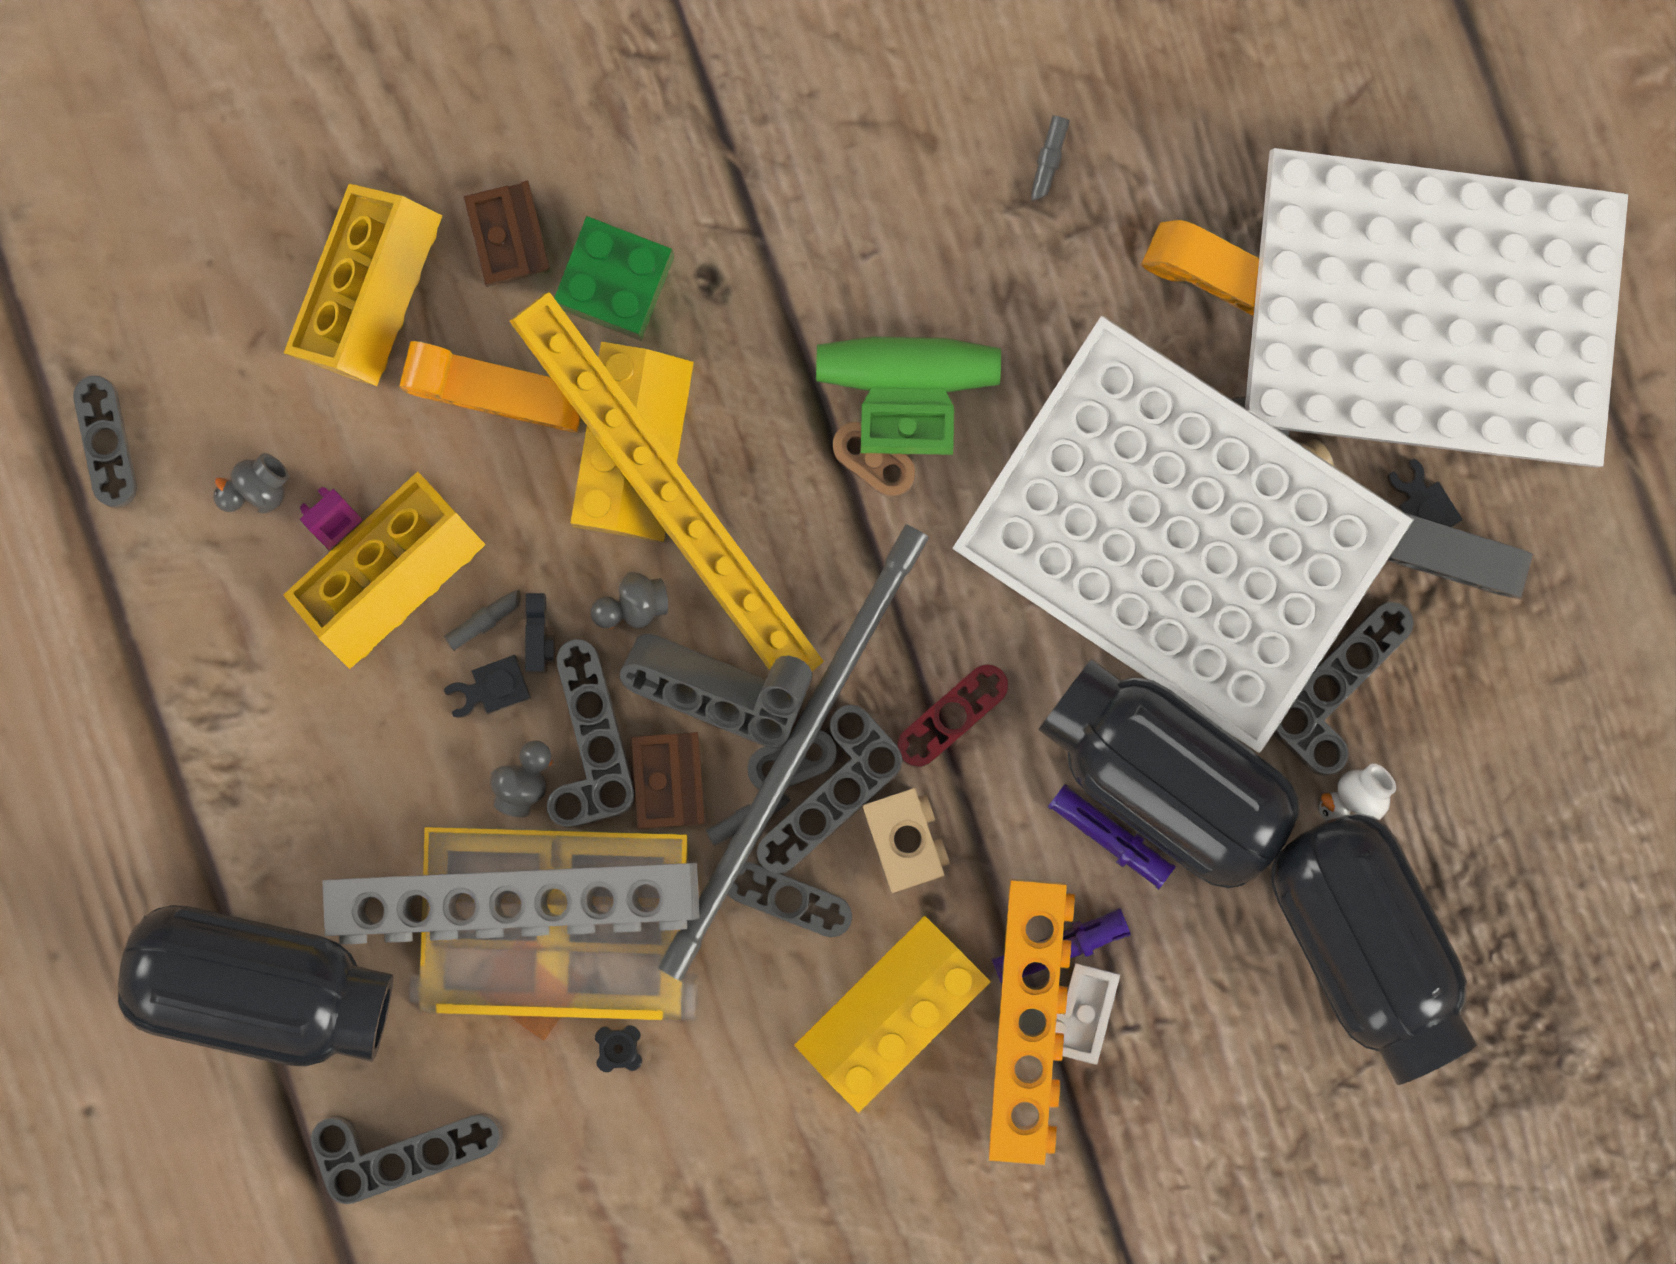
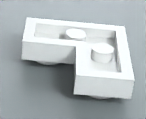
M1074 963L1067 991L1066 1014H1057L1055 1033H1064L1063 1056L1097 1065L1120 974ZM1028 1009L1020 1015L1018 1024L1024 1032L1035 1034L1043 1029L1046 1018L1041 1011Z

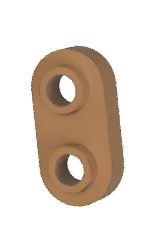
M850 422L839 428L833 439V451L836 459L844 467L883 496L898 497L911 488L915 479V467L909 456L906 454L885 453L851 454L847 449V444L854 438L861 440V422ZM895 466L900 470L901 477L897 482L891 483L884 479L883 472L887 467Z

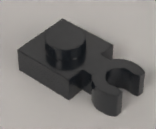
M1412 459L1408 462L1414 474L1413 480L1409 483L1402 482L1395 471L1387 475L1390 486L1397 492L1405 493L1408 498L1406 502L1398 506L1404 513L1448 527H1453L1463 520L1439 481L1428 488L1423 482L1424 469L1418 460Z
M526 593L525 671L529 674L547 673V663H555L556 646L555 635H547L545 593Z
M516 655L471 670L476 682L468 686L465 683L455 682L444 688L446 695L463 692L466 696L464 707L452 711L455 718H463L470 715L474 711L476 704L482 702L486 713L491 714L531 699Z

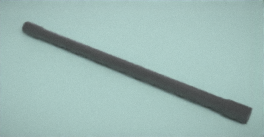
M905 524L886 558L882 572L699 897L700 919L687 920V929H681L677 932L657 969L682 982L701 948L702 939L903 579L911 572L929 539L926 534Z

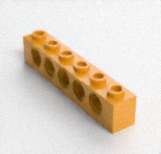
M1010 878L989 1161L1045 1165L1046 1153L1055 1154L1057 1126H1049L1048 1120L1049 1107L1058 1108L1060 1080L1052 1079L1053 1060L1062 1061L1064 1033H1055L1057 1014H1066L1068 987L1059 986L1060 967L1069 968L1071 955V940H1063L1064 921L1073 922L1075 894L1066 893V883ZM1034 916H1045L1053 924L1051 935L1044 941H1034L1026 934V925ZM1039 962L1048 968L1049 978L1043 986L1034 988L1028 986L1023 981L1022 973L1028 964ZM1037 1009L1044 1014L1046 1022L1041 1031L1029 1034L1020 1028L1018 1024L1019 1017L1024 1011ZM1023 1056H1034L1042 1063L1041 1073L1035 1079L1024 1080L1016 1074L1015 1065ZM1029 1102L1038 1109V1117L1033 1124L1020 1126L1013 1121L1011 1113L1013 1108L1019 1103Z

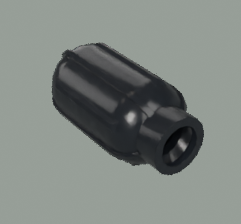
M1092 658L1038 729L1067 751L1068 766L1072 775L1089 796L1195 876L1214 886L1224 888L1239 887L1255 879L1273 862L1285 846L1300 813L1299 798L1292 784L1276 768L1172 690L1148 679L1135 677L1120 680Z
M1366 814L1345 815L1330 819L1309 829L1286 845L1277 855L1272 865L1271 884L1280 908L1338 1021L1348 1035L1363 1047L1381 1053L1397 1085H1402L1422 1077L1474 1049L1477 1044L1461 1015L1467 997V980L1461 962L1402 847L1388 826L1377 818Z
M170 905L153 910L144 916L132 929L120 963L118 1005L124 1018L138 1030L151 1035L282 1065L306 1067L324 1062L334 1054L373 1062L381 1043L388 1016L394 977L393 974L358 967L351 953L339 943L322 936L190 906Z

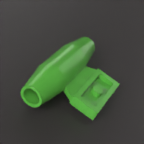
M879 336L817 344V382L869 391L862 403L861 453L953 455L954 405L947 393L1000 385L1001 348L950 338Z

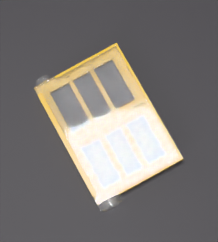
M425 827L423 875L687 863L688 835ZM647 884L639 891L638 900L642 908L647 911H653L659 904L660 896L655 887ZM599 887L594 892L592 898L594 907L601 913H607L612 908L613 895L607 888ZM553 889L547 897V906L552 913L561 915L567 908L566 895L559 889ZM513 891L505 893L501 900V907L506 915L515 917L521 910L520 897ZM463 893L456 901V910L462 918L469 919L475 912V901L469 894ZM422 896L423 921L429 915L430 906L428 901ZM659 921L641 922V931L613 932V923L595 924V933L567 934V925L549 926L550 935L522 936L521 928H503L504 937L476 938V930H458V939L430 940V932H421L420 975H411L409 984L410 1002L419 1003V1012L644 1020H696L698 974H685L681 982L657 969L675 935L680 931L659 930Z

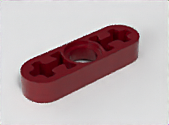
M989 664L981 665L969 673L902 732L897 744L902 760L913 767H923L935 760L1004 699L1008 691V679L1005 673L997 666ZM980 674H983L986 678L995 675L999 679L995 686L999 692L998 695L992 698L991 695L984 694L975 703L983 707V709L979 713L974 714L971 704L957 693L962 688H966L968 695H971L979 686L976 678ZM947 703H958L965 709L966 721L958 729H948L940 722L939 712ZM931 718L937 731L947 736L948 740L941 745L938 738L935 737L926 746L929 752L927 757L922 758V756L916 754L911 758L906 753L910 747L907 738L912 734L918 739L923 737L930 730L923 725V722Z

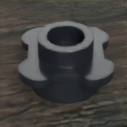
M632 1025L626 1026L623 1030H611L608 1027H602L596 1032L595 1041L599 1044L600 1053L596 1064L602 1072L609 1073L614 1068H626L629 1071H635L641 1066L642 1057L638 1054L637 1041L641 1037L638 1028ZM617 1044H620L623 1047V1051L621 1053H616L614 1051V1047Z

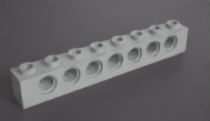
M697 863L322 880L325 936H339V944L367 943V934H384L385 942L413 941L412 932H430V940L458 939V930H476V938L504 937L503 928H521L522 936L550 935L549 926L566 925L567 934L595 933V924L612 923L613 932L641 931V922L659 921V930L687 929V920L700 919ZM647 884L655 887L660 896L659 904L653 911H647L642 908L638 900L639 891ZM599 887L607 888L613 895V906L607 913L599 912L593 905V894ZM553 889L561 890L567 898V908L561 915L552 913L547 906V897ZM508 891L515 892L521 900V910L515 917L506 915L501 907V900ZM463 893L469 894L475 901V912L469 919L462 918L456 910V901ZM417 895L423 896L430 906L429 915L423 921L414 918L410 909L411 902ZM372 897L379 899L384 907V915L378 923L370 921L365 913V906Z

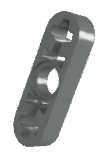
M88 376L76 385L73 398L92 490L95 497L101 503L112 508L124 507L134 499L137 483L118 393L114 385L105 378ZM96 385L100 391L107 392V398L102 399L100 403L102 414L107 417L113 413L114 420H100L88 425V418L97 419L95 407L91 403H85L84 397L91 395V387ZM102 429L113 430L118 438L116 449L107 455L98 454L93 447V438ZM122 458L123 465H113L117 479L126 481V487L119 490L120 497L114 499L111 493L103 491V486L110 483L108 469L103 467L98 470L97 463H113Z
M745 862L739 875H743L746 869L752 870L754 872L753 880L765 886L767 876L777 879V882L769 891L768 905L764 906L757 902L763 894L756 891L748 890L745 896L739 895L737 893L738 885L735 883L728 893L733 900L826 937L842 935L848 930L852 922L851 908L842 898L782 874L769 872L765 868L751 862ZM784 886H793L802 895V904L793 913H784L775 904L776 893ZM813 893L820 896L815 905L821 908L829 909L832 903L840 905L839 914L845 917L844 923L842 925L834 924L832 929L828 930L823 927L824 919L812 913L810 923L800 920V917L809 906V894Z

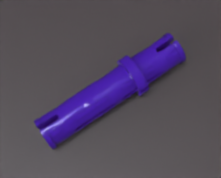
M1064 784L1048 805V808L1053 809L1085 835L1118 858L1116 863L1121 867L1128 865L1159 890L1176 866L1142 843L1145 838L1137 833L1134 837L1107 817L1102 811L1068 788V785Z
M1121 908L1083 924L1079 920L1072 923V928L1063 931V940H1071L1070 958L1082 954L1085 957L1094 954V949L1115 940L1131 936ZM1004 955L992 959L1001 984ZM1039 962L1030 963L1024 968L1022 977L1034 974L1047 967Z

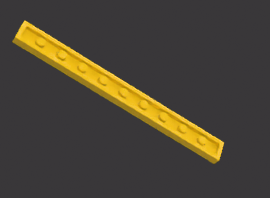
M544 293L509 320L767 668L770 670L775 660L781 656H793L801 659L810 667L811 672L824 662L551 293Z

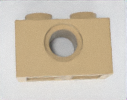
M913 788L862 805L892 894L945 876L942 867L949 865L950 862L942 838L932 840L927 823L935 821L927 794L918 797L916 789ZM911 826L920 833L921 844L916 851L904 853L895 846L894 835L901 827Z

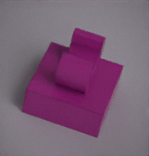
M321 487L318 489V492L323 498L311 509L303 503L300 506L303 516L299 520L330 550L363 519L334 488L329 491L327 488Z

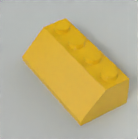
M348 184L285 347L284 354L344 377L377 386L382 373L387 367L390 351L397 333L403 325L405 312L414 289L420 281L422 268L430 247L436 239L437 229L443 215L401 195Z
M601 341L598 358L677 463L694 362L649 349ZM587 426L571 525L579 529L664 542L666 531Z
M417 471L286 591L283 596L314 634L351 669L357 662L366 657L394 628L400 626L429 596L435 594L440 586L455 572L470 562L474 555L486 544Z
M924 916L794 1046L859 1113L991 981Z

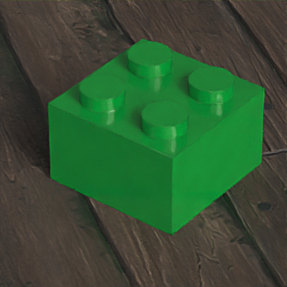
M586 216L554 299L564 312L642 341L673 262V250Z

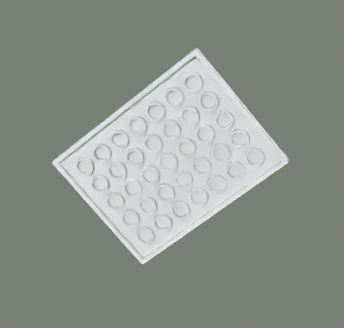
M1278 148L1270 150L1245 409L1280 430L1596 468L1602 467L1604 465L1628 194Z
M1101 316L952 549L1147 679L1153 680L1172 690L1222 729L1260 753L1414 521V518L1105 316Z

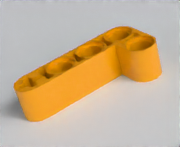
M1173 220L1159 223L1141 262V266L1145 270L1172 282L1187 281L1254 317L1259 266L1258 257L1190 222Z
M410 341L399 385L405 393L557 430L578 432L581 417L551 377L454 355L450 350L439 346Z

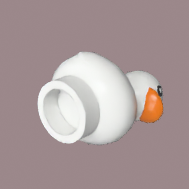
M1374 763L1364 770H1350L1340 778L1338 792L1322 794L1319 804L1320 815L1325 821L1350 815L1352 810L1356 814L1362 813L1380 820L1389 809L1390 796L1396 791L1395 781L1386 769Z

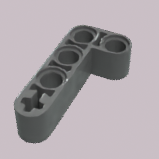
M1408 514L1414 518V521L1387 561L1500 596L1522 599L1533 557L1532 553Z
M1385 603L1372 611L1317 666L1290 707V709H1296L1303 715L1305 721L1303 730L1299 734H1289L1283 729L1281 723L1275 730L1274 735L1313 773L1323 776L1333 774L1341 770L1346 764L1349 754L1347 745L1324 720L1412 632L1414 624L1412 614L1401 603ZM1382 614L1386 617L1393 614L1397 615L1400 619L1396 624L1397 629L1400 631L1399 634L1391 631L1384 635L1377 643L1369 636L1363 634V631L1367 629L1369 635L1372 636L1384 625L1385 622L1381 618ZM1378 644L1385 647V649L1382 652ZM1350 645H1362L1369 652V663L1364 669L1353 668L1347 662L1346 652ZM1318 677H1329L1335 682L1337 694L1332 701H1321L1314 694V682ZM1321 741L1330 742L1337 750V760L1331 767H1323L1314 759V748Z
M643 634L635 640L620 671V679L622 684L635 694L763 746L779 747L789 737L812 680V672L810 667L801 659L793 656H781L773 663L767 678L763 679L660 636Z
M581 639L571 640L559 649L557 667L587 779L555 789L549 795L547 801V812L550 818L556 824L567 828L578 827L622 815L628 812L635 800V789L600 656L597 650L587 641ZM579 649L583 655L591 656V661L584 664L587 679L591 680L597 676L598 684H584L572 691L571 683L581 682L577 670L574 667H567V661L573 659L572 651ZM595 693L603 701L602 711L594 718H584L578 711V702L583 695ZM599 737L609 738L614 744V755L605 763H597L592 760L589 752L591 743ZM610 782H619L626 790L625 801L616 808L607 807L601 799L603 787ZM573 793L579 797L582 808L577 817L565 820L557 812V802L561 796Z
M855 705L843 706L836 710L830 722L833 738L851 760L771 830L759 843L757 850L758 860L767 871L781 874L793 869L899 773L902 765V755L899 748L861 707ZM851 713L858 715L864 722L863 733L856 739H846L841 736L837 725L842 716ZM877 748H886L895 757L894 767L885 774L875 773L868 765L870 753ZM846 778L856 781L861 790L858 800L849 805L838 802L833 792L837 782ZM809 809L819 810L826 817L825 829L818 835H807L800 828V817ZM791 824L796 835L808 843V846L803 851H800L795 843L786 852L787 857L790 859L788 863L782 865V863L776 861L771 865L766 859L770 855V850L767 846L772 841L781 845L790 838L788 834L783 832V829Z
M485 1113L475 1114L365 1154L353 1123L346 1118L336 1116L324 1119L315 1126L311 1135V1145L326 1189L331 1198L338 1203L352 1204L484 1157L496 1150L501 1144L503 1130L499 1121L492 1115ZM479 1122L482 1129L490 1127L492 1136L486 1139L487 1147L482 1148L479 1141L469 1143L461 1147L467 1155L460 1157L459 1142L451 1130L458 1129V1138H461L475 1131L474 1123ZM330 1125L340 1127L345 1133L346 1142L340 1151L328 1149L323 1142L324 1130ZM440 1138L448 1145L449 1155L444 1163L437 1164L427 1158L425 1146L429 1139ZM393 1153L403 1159L405 1171L401 1178L391 1179L383 1173L381 1164L385 1155ZM343 1170H354L360 1176L361 1187L357 1194H345L338 1186V1177Z

